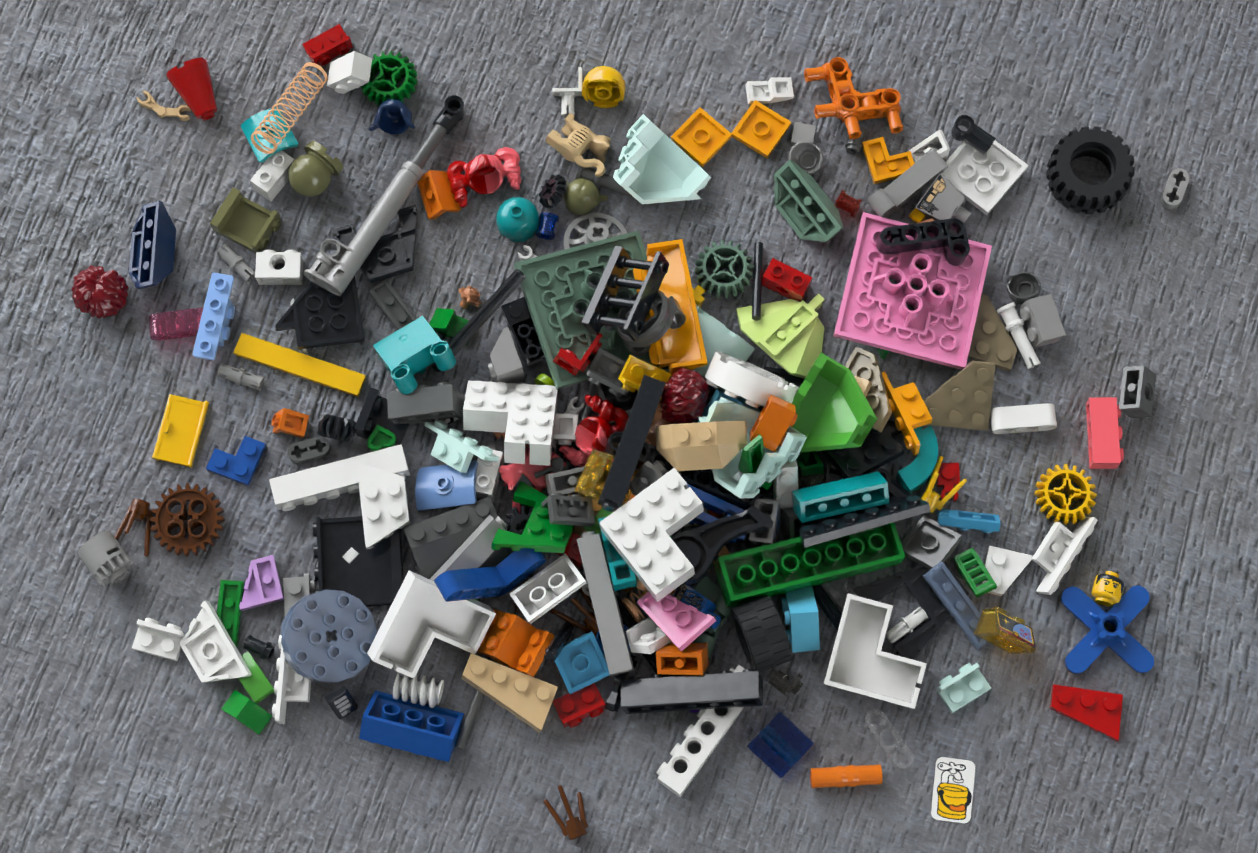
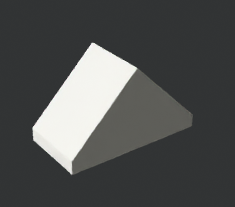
M938 130L909 151H911L914 163L933 149L938 152L944 161H947L950 148L942 130Z

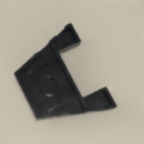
M416 205L400 209L397 212L402 230L381 236L361 265L360 269L371 283L414 270L418 214ZM353 224L334 229L335 236L340 243L348 247L356 235Z

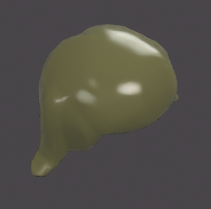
M579 178L571 183L566 181L565 205L573 214L586 215L599 205L600 202L608 199L607 195L599 194L596 185L590 180Z

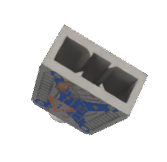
M756 498L755 507L773 520L774 523L770 529L750 533L749 541L756 546L777 543L782 520L779 501ZM765 511H771L772 514H767Z

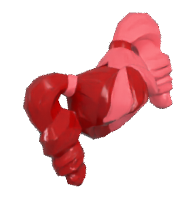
M504 147L498 149L495 155L480 154L468 163L463 161L451 163L447 169V177L450 181L451 193L454 194L455 202L459 203L461 208L467 206L468 193L466 187L468 186L476 193L482 195L494 193L501 186L504 176L507 177L513 189L519 190L521 168L519 166L520 156L518 152L513 148Z
M586 395V404L600 415L587 417L580 422L575 431V444L579 450L568 445H562L559 451L563 453V457L569 460L574 467L604 462L603 457L606 453L605 449L609 437L614 432H623L629 418L625 410L615 407L613 403L607 399L602 400L597 395L593 397ZM615 421L616 424L611 425L609 422Z

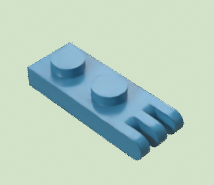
M950 509L937 511L938 523L943 526L957 527L964 531L978 529L984 533L999 532L1000 530L999 515Z

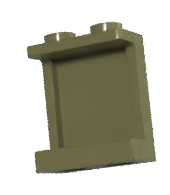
M233 187L211 220L210 225L213 231L256 254V252H260L268 246L269 237L273 231L276 232L280 227L281 218L276 210L272 212L242 196L241 191Z

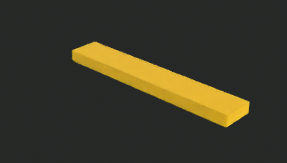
M241 333L233 352L236 356L355 397H359L367 378L364 374Z

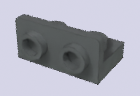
M553 493L541 503L542 508H548L550 524L588 527L595 524L592 498L583 497L579 494L563 496L561 493Z

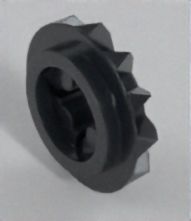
M559 174L556 176L552 175L549 180L546 179L544 186H541L542 191L539 193V202L546 208L556 206L565 195L567 188L566 179Z

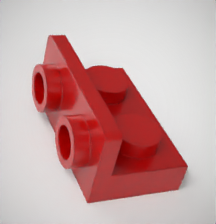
M340 24L302 44L312 63L319 66L328 64L331 59L338 55H345L353 48L350 37L346 35Z
M595 683L572 694L568 693L552 702L564 728L567 726L570 728L576 727L582 723L581 719L588 716L594 718L601 715L606 706Z

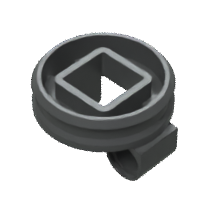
M658 290L650 308L655 315L644 322L643 330L640 332L637 341H632L623 328L616 327L626 348L633 355L641 356L646 354L650 349V345L658 341L669 328L676 329L685 323L686 317L678 301L673 296L668 298L663 292ZM639 292L631 296L629 299L636 300ZM621 307L617 318L628 319L632 309Z

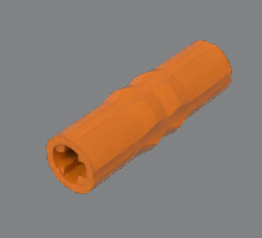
M881 764L810 768L811 788H842L846 786L882 784Z

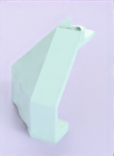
M643 114L628 130L626 137L629 141L627 146L622 148L619 157L621 166L620 169L615 170L613 178L641 204L702 199L697 193L707 185L711 177Z
M721 397L719 401H714L710 406L708 416L699 417V421H746L748 445L751 442L749 433L760 412ZM789 426L785 432L787 435L781 447L778 446L775 452L764 447L765 455L756 473H742L739 471L738 464L743 450L741 449L724 469H712L714 479L718 484L739 498H754L760 492L758 488L765 481L770 483L782 472L781 467L787 461L792 463L798 457L807 437Z

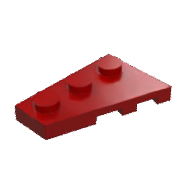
M1056 684L1052 685L1050 709L1074 721H1078L1116 742L1119 741L1122 694Z

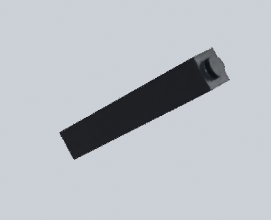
M646 375L642 379L598 501V505H601L607 511L614 512L623 505L666 384L663 381Z

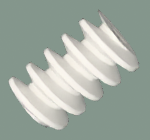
M398 672L393 687V699L397 700L402 695V701L406 702L411 696L412 704L417 703L420 698L421 706H425L429 700V707L434 708L437 702L438 705L440 703L444 680H441L437 686L435 678H432L428 684L426 676H423L418 681L417 674L414 679H409L406 675L400 677Z

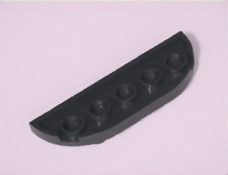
M890 496L889 503L805 522L800 528L801 544L804 547H809L930 512V506L928 502L921 500L919 496Z

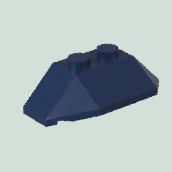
M161 201L143 205L142 213L138 217L132 231L129 275L137 289L156 286L173 271L176 228Z

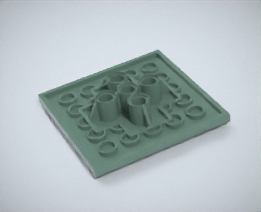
M639 230L515 262L513 265L514 269L522 271L526 276L520 286L556 390L589 381L590 376L586 375L596 354L591 353L587 359L591 362L584 372L579 370L576 376L554 363L553 360L561 348L574 352L579 360L584 356L597 336L590 334L581 323L596 290L589 285V282L598 286L615 246L623 247L632 259L647 260L646 250ZM628 268L624 278L634 279V268ZM620 287L615 297L629 299L637 291L633 288ZM612 306L607 317L617 318L621 307ZM575 308L583 311L584 315L578 314ZM604 325L600 330L602 337L599 340L602 343L600 348L627 361L629 355L633 354L626 348L623 339L617 332V328L612 327V330H608ZM649 352L641 356L633 355L646 362L650 360Z

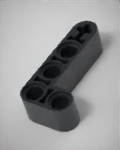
M956 218L887 227L882 230L876 243L878 251L883 254L943 247L947 262L953 266L961 265L970 251L964 223ZM949 229L954 230L957 234H951ZM927 232L933 233L935 238L930 237ZM906 235L912 236L914 240H908ZM953 250H959L962 255H957Z

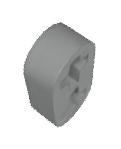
M1177 168L1169 175L1161 196V203L1165 208L1172 210L1181 203L1189 182V174L1186 170ZM1177 175L1181 176L1182 180L1178 186L1175 185ZM1172 191L1176 192L1174 196L1175 200L1173 202H1170L1169 196L1171 195Z

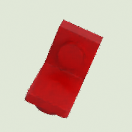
M599 333L595 337L581 360L577 358L574 352L561 348L553 362L576 376L579 370L584 372L591 362L587 358L591 353L595 355L602 345L599 342L602 334Z

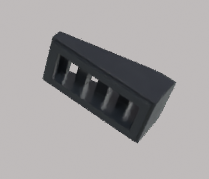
M345 685L325 696V700L338 719H342L358 709V705Z

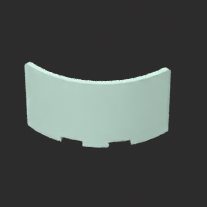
M696 305L708 363L693 370L705 378V374L716 351L728 354L735 359L739 358L747 361L755 348Z

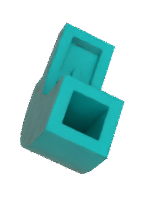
M931 425L924 430L922 429L923 426L913 429L920 442L919 454L911 464L899 470L896 475L900 485L910 494L920 489L927 482L936 465L938 442Z

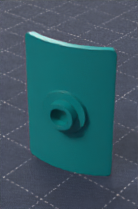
M271 109L261 111L241 124V128L251 148L261 163L279 151L298 146V142L291 129L290 132L286 133V137L282 139L281 144L278 145L272 154L263 153L253 145L251 134ZM277 110L274 111V115L282 117ZM269 116L270 121L278 123L274 116ZM276 117L282 124L288 126L283 120ZM265 122L266 126L273 128L270 122ZM272 123L277 129L283 131L278 125ZM282 126L285 132L288 131L287 127ZM261 128V131L269 134L266 128ZM268 129L272 134L279 137L274 131ZM277 131L281 137L284 136V133ZM257 134L259 141L263 145L274 149L272 143L268 142L261 134ZM254 135V140H255V142H256L261 148H263V149H265V150H268V149L264 148V147L257 141V139H256V137H255V135ZM273 137L276 143L280 142V139Z

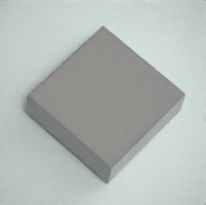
M795 122L791 145L801 141H811L813 143L816 126Z

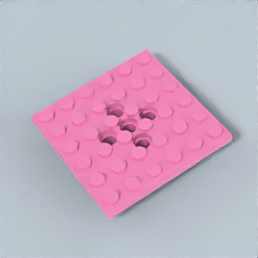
M863 212L833 336L963 370L967 364L992 246L968 240L970 246L969 254L965 261L958 266H953L947 262L943 247L883 254L876 247L882 230L887 227L908 224ZM927 232L930 237L935 238L933 233ZM906 235L908 240H914L912 236ZM953 250L957 255H962L959 250ZM915 264L922 265L923 270L918 269ZM889 279L896 280L897 284H892ZM910 284L917 285L919 290L913 289ZM932 290L939 291L941 296L935 295ZM906 304L912 305L913 308H914V311H913V310H909V309L906 307Z

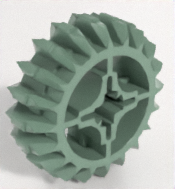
M722 239L719 246L713 241L712 249L705 246V253L700 252L698 254L699 259L695 261L697 268H695L694 272L698 275L696 281L702 282V288H708L709 295L716 292L717 299L720 297V293L724 294L725 299L729 297V293L736 297L737 290L743 293L745 291L744 286L749 287L751 283L749 279H753L754 273L751 272L754 269V265L751 264L752 257L747 256V249L740 251V243L733 247L732 240L729 241L728 245H724L725 242ZM722 255H726V256H730V257H729V258H723V257H721V256H722ZM712 261L715 270L709 276L706 267ZM738 263H740L743 270L739 278L735 276L736 273L734 272ZM721 267H724V269L727 267L728 271L725 272V270L721 271L720 269ZM724 280L728 283H719V281Z

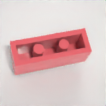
M1117 397L1089 398L1086 403L1089 469H1117L1120 463L1123 462L1124 451L1123 448H1120L1119 440H1122V427L1118 426V418L1121 417V411L1119 410V405H1117Z

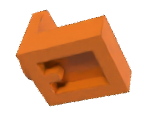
M283 408L275 413L272 418L273 433L283 432L303 438L309 415Z

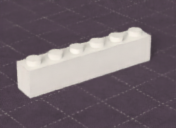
M402 444L269 479L275 505L278 510L290 511L300 504L313 505L319 499L326 498L330 500L338 498L342 493L348 492L353 494L360 492L357 462L403 476L406 479V476H409L410 473Z

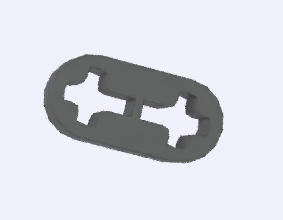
M318 436L291 444L288 448V456L294 464H304L327 457L330 454L331 446L325 437ZM318 443H322L323 446H326L323 447V452H319L317 449H315L318 447ZM296 449H300L301 452L307 451L301 453V458L292 455L296 453Z

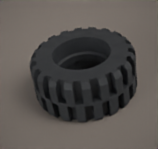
M1088 126L1081 127L1079 132L1077 129L1069 132L1068 136L1064 135L1053 149L1046 172V178L1049 180V189L1051 191L1055 190L1053 195L1057 201L1061 199L1064 207L1068 209L1071 206L1075 208L1073 212L1080 213L1081 210L1086 211V214H1093L1095 210L1098 213L1106 212L1107 208L1112 209L1115 207L1118 201H1121L1125 196L1135 171L1133 167L1134 157L1129 155L1131 150L1127 144H1122L1123 139L1120 136L1114 137L1112 131L1107 129L1104 132L1101 131V127L1094 126L1093 130L1089 129ZM1082 156L1097 158L1107 167L1110 179L1099 185L1086 184L1074 175L1070 165L1071 161Z

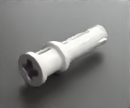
M1012 302L996 311L998 314H1001L1005 322V330L1011 332L1027 365V369H1031L1035 365L1041 364L1023 329L1024 321L1019 318L1015 310L1016 304Z

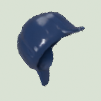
M396 99L386 100L377 110L374 123L369 127V131L379 128L386 133L396 135L405 132L409 127L414 129L412 113L402 101Z

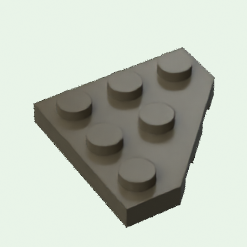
M981 294L968 359L994 362L996 368L1010 372L1017 348L1008 331L1005 330V326L989 297Z
M855 347L845 367L850 369L854 376L869 380L872 383L866 396L870 407L877 417L872 429L882 432L892 411L878 358L873 353Z
M971 361L962 371L952 376L932 395L926 397L923 401L932 417V422L927 425L988 430L996 364L994 362Z

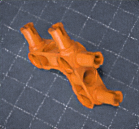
M835 57L821 67L805 68V81H826L832 101L829 104L815 105L814 114L816 119L825 117L840 119L846 125L849 139H857L861 136L862 133L858 123L861 120L886 117L891 133L896 134L903 130L900 118L901 106L899 103L901 96L896 89H876L875 92L867 93L857 92L853 88L851 81L852 73L848 63L841 57Z

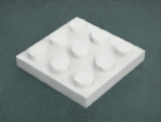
M996 140L985 155L963 141L946 161L948 168L941 174L966 197L968 202L985 215H988L1027 170L1028 165Z

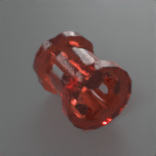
M842 190L835 206L837 209L841 208L849 212L850 216L854 217L862 203V199L859 198L857 200Z

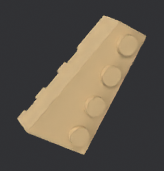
M472 653L461 677L462 680L491 698L496 704L508 710L538 733L542 731L558 688L555 685Z

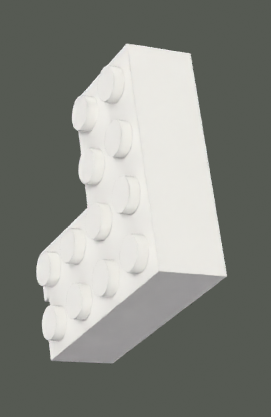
M468 380L463 407V430L505 433L504 463L525 464V444H530L529 464L550 466L558 390H556L555 386Z
M675 468L599 522L603 534L657 602L695 575L693 565L670 536L701 514L704 508L702 501L690 487L688 488L686 481Z
M408 571L367 654L373 662L390 669L393 667L395 671L414 679L435 637L472 654H476L496 613L490 606L475 599L446 602L434 581Z
M847 594L824 684L915 709L920 688L915 687L916 683L922 684L927 663L881 651L893 608L892 605Z

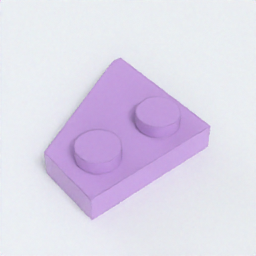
M274 555L251 560L248 570L249 575L244 586V595L239 605L241 611L284 600Z

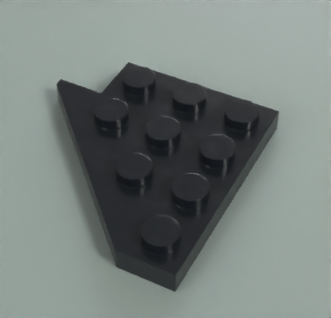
M355 276L341 296H337L311 281L275 325L276 331L295 329L298 350L364 342L365 337Z
M888 420L882 432L871 428L861 447L821 451L840 474L847 479L873 472L875 469L902 456L905 449L894 438V436L902 431H898L895 421Z

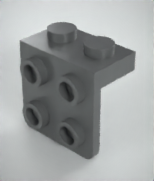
M599 348L587 370L586 375L590 376L588 380L598 386H601L603 383L609 387V392L618 397H621L622 394L627 396L629 390L622 387L623 383L618 379L626 361Z

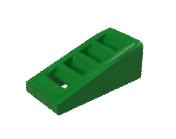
M758 435L743 448L738 464V469L742 473L757 472L765 455L763 437L761 435Z
M973 548L954 556L956 570L976 598L997 588L996 583ZM985 580L987 581V582H985V583H983V584H981V585H979V586L976 587V584L981 583V582H983V581H985Z

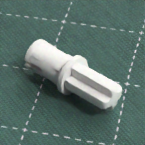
M918 607L905 618L901 617L900 622L887 631L885 637L890 643H894L906 633H912L916 626L928 619L926 612L921 607Z

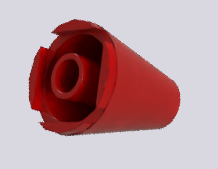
M203 57L194 58L183 62L184 66L179 69L175 66L166 73L168 81L198 119L202 118L203 121L213 118L215 116L214 113L217 111L206 59Z

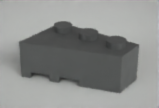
M440 382L437 386L432 387L419 385L409 394H401L397 388L394 392L387 393L388 419L394 424L424 423V420L437 418L445 422V418H459V422H463L465 396L449 382Z

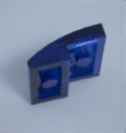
M780 711L747 747L782 779L815 743Z

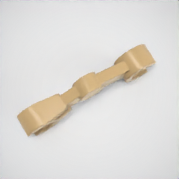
M142 91L148 97L146 101H141L137 97L140 106L153 110L161 118L166 116L179 117L181 121L190 120L189 115H181L183 111H191L187 105H181L178 108H165L157 104L147 91Z

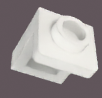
M556 413L553 439L558 441V445L571 446L572 442H575V431L579 419L578 414Z

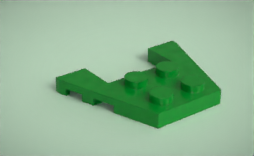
M520 481L514 493L513 501L534 507L522 535L498 528L492 541L491 549L500 550V547L511 548L512 551H520L521 548L534 549V552L564 553L575 526L550 524L548 508H542L541 504L548 496Z

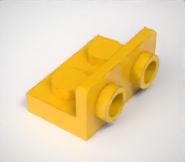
M630 354L618 379L623 383V388L635 393L636 390H639L644 375L666 383L671 373Z

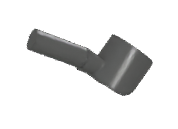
M562 457L552 458L551 466L534 473L535 478L537 479L551 472H561L564 469Z

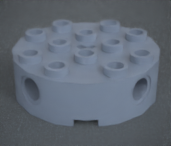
M322 590L302 597L289 609L281 625V644L286 661L297 674L313 682L337 683L356 676L368 665L371 658L367 652L377 635V628L369 609L359 598L340 590ZM331 632L332 640L327 641L328 636L325 633Z

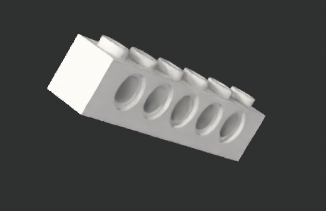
M738 664L735 670L731 667L729 671L733 673L742 672L744 668ZM744 707L726 708L728 712L724 716H718L714 709H701L697 715L700 719L696 725L691 724L684 733L686 739L682 744L677 743L670 753L673 756L668 764L663 762L656 772L659 775L657 781L678 797H681ZM705 724H710L713 726L714 732L710 735H705L702 733L701 727ZM697 743L701 750L697 754H691L687 749L688 745ZM677 762L686 764L687 770L684 773H678L674 770V765Z

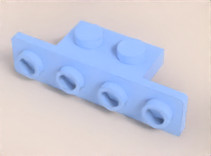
M212 273L193 350V356L196 358L215 360L218 346H224L225 340L229 339L230 327L228 325L230 319H233L235 314V306H233L230 300L234 282L232 275Z

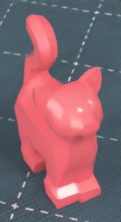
M530 446L525 450V464L512 463L499 467L498 471L501 479L504 481L503 485H508L510 491L514 489L522 474L528 478L534 489L542 492L547 487L545 475L536 479L534 473L550 466L530 465ZM552 451L551 459L559 457ZM513 501L512 507H516L520 514L521 503Z

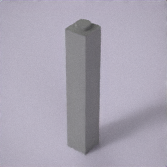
M489 515L430 580L434 581L437 576L449 570L479 568L495 551L491 549L498 528L506 530L505 528L508 525L499 516L494 519Z
M595 531L582 533V538H578L577 543L609 674L613 676L633 671L632 658L602 537L599 533L595 534Z

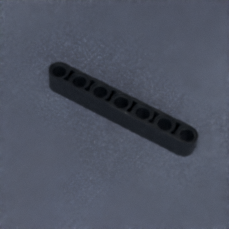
M622 432L611 434L606 444V453L612 459H614L618 449L612 443H620L623 435ZM644 443L641 451L644 457L639 458L636 469L640 470L647 461L654 464L655 460H660L665 464L664 467L667 470L665 474L674 468L658 452L656 446ZM711 469L684 471L686 475H681L687 484L743 510L752 507L757 498L756 495L754 498H748L750 502H744L729 490L728 493H722L718 487L723 486L715 481ZM697 478L705 479L707 484L699 483Z

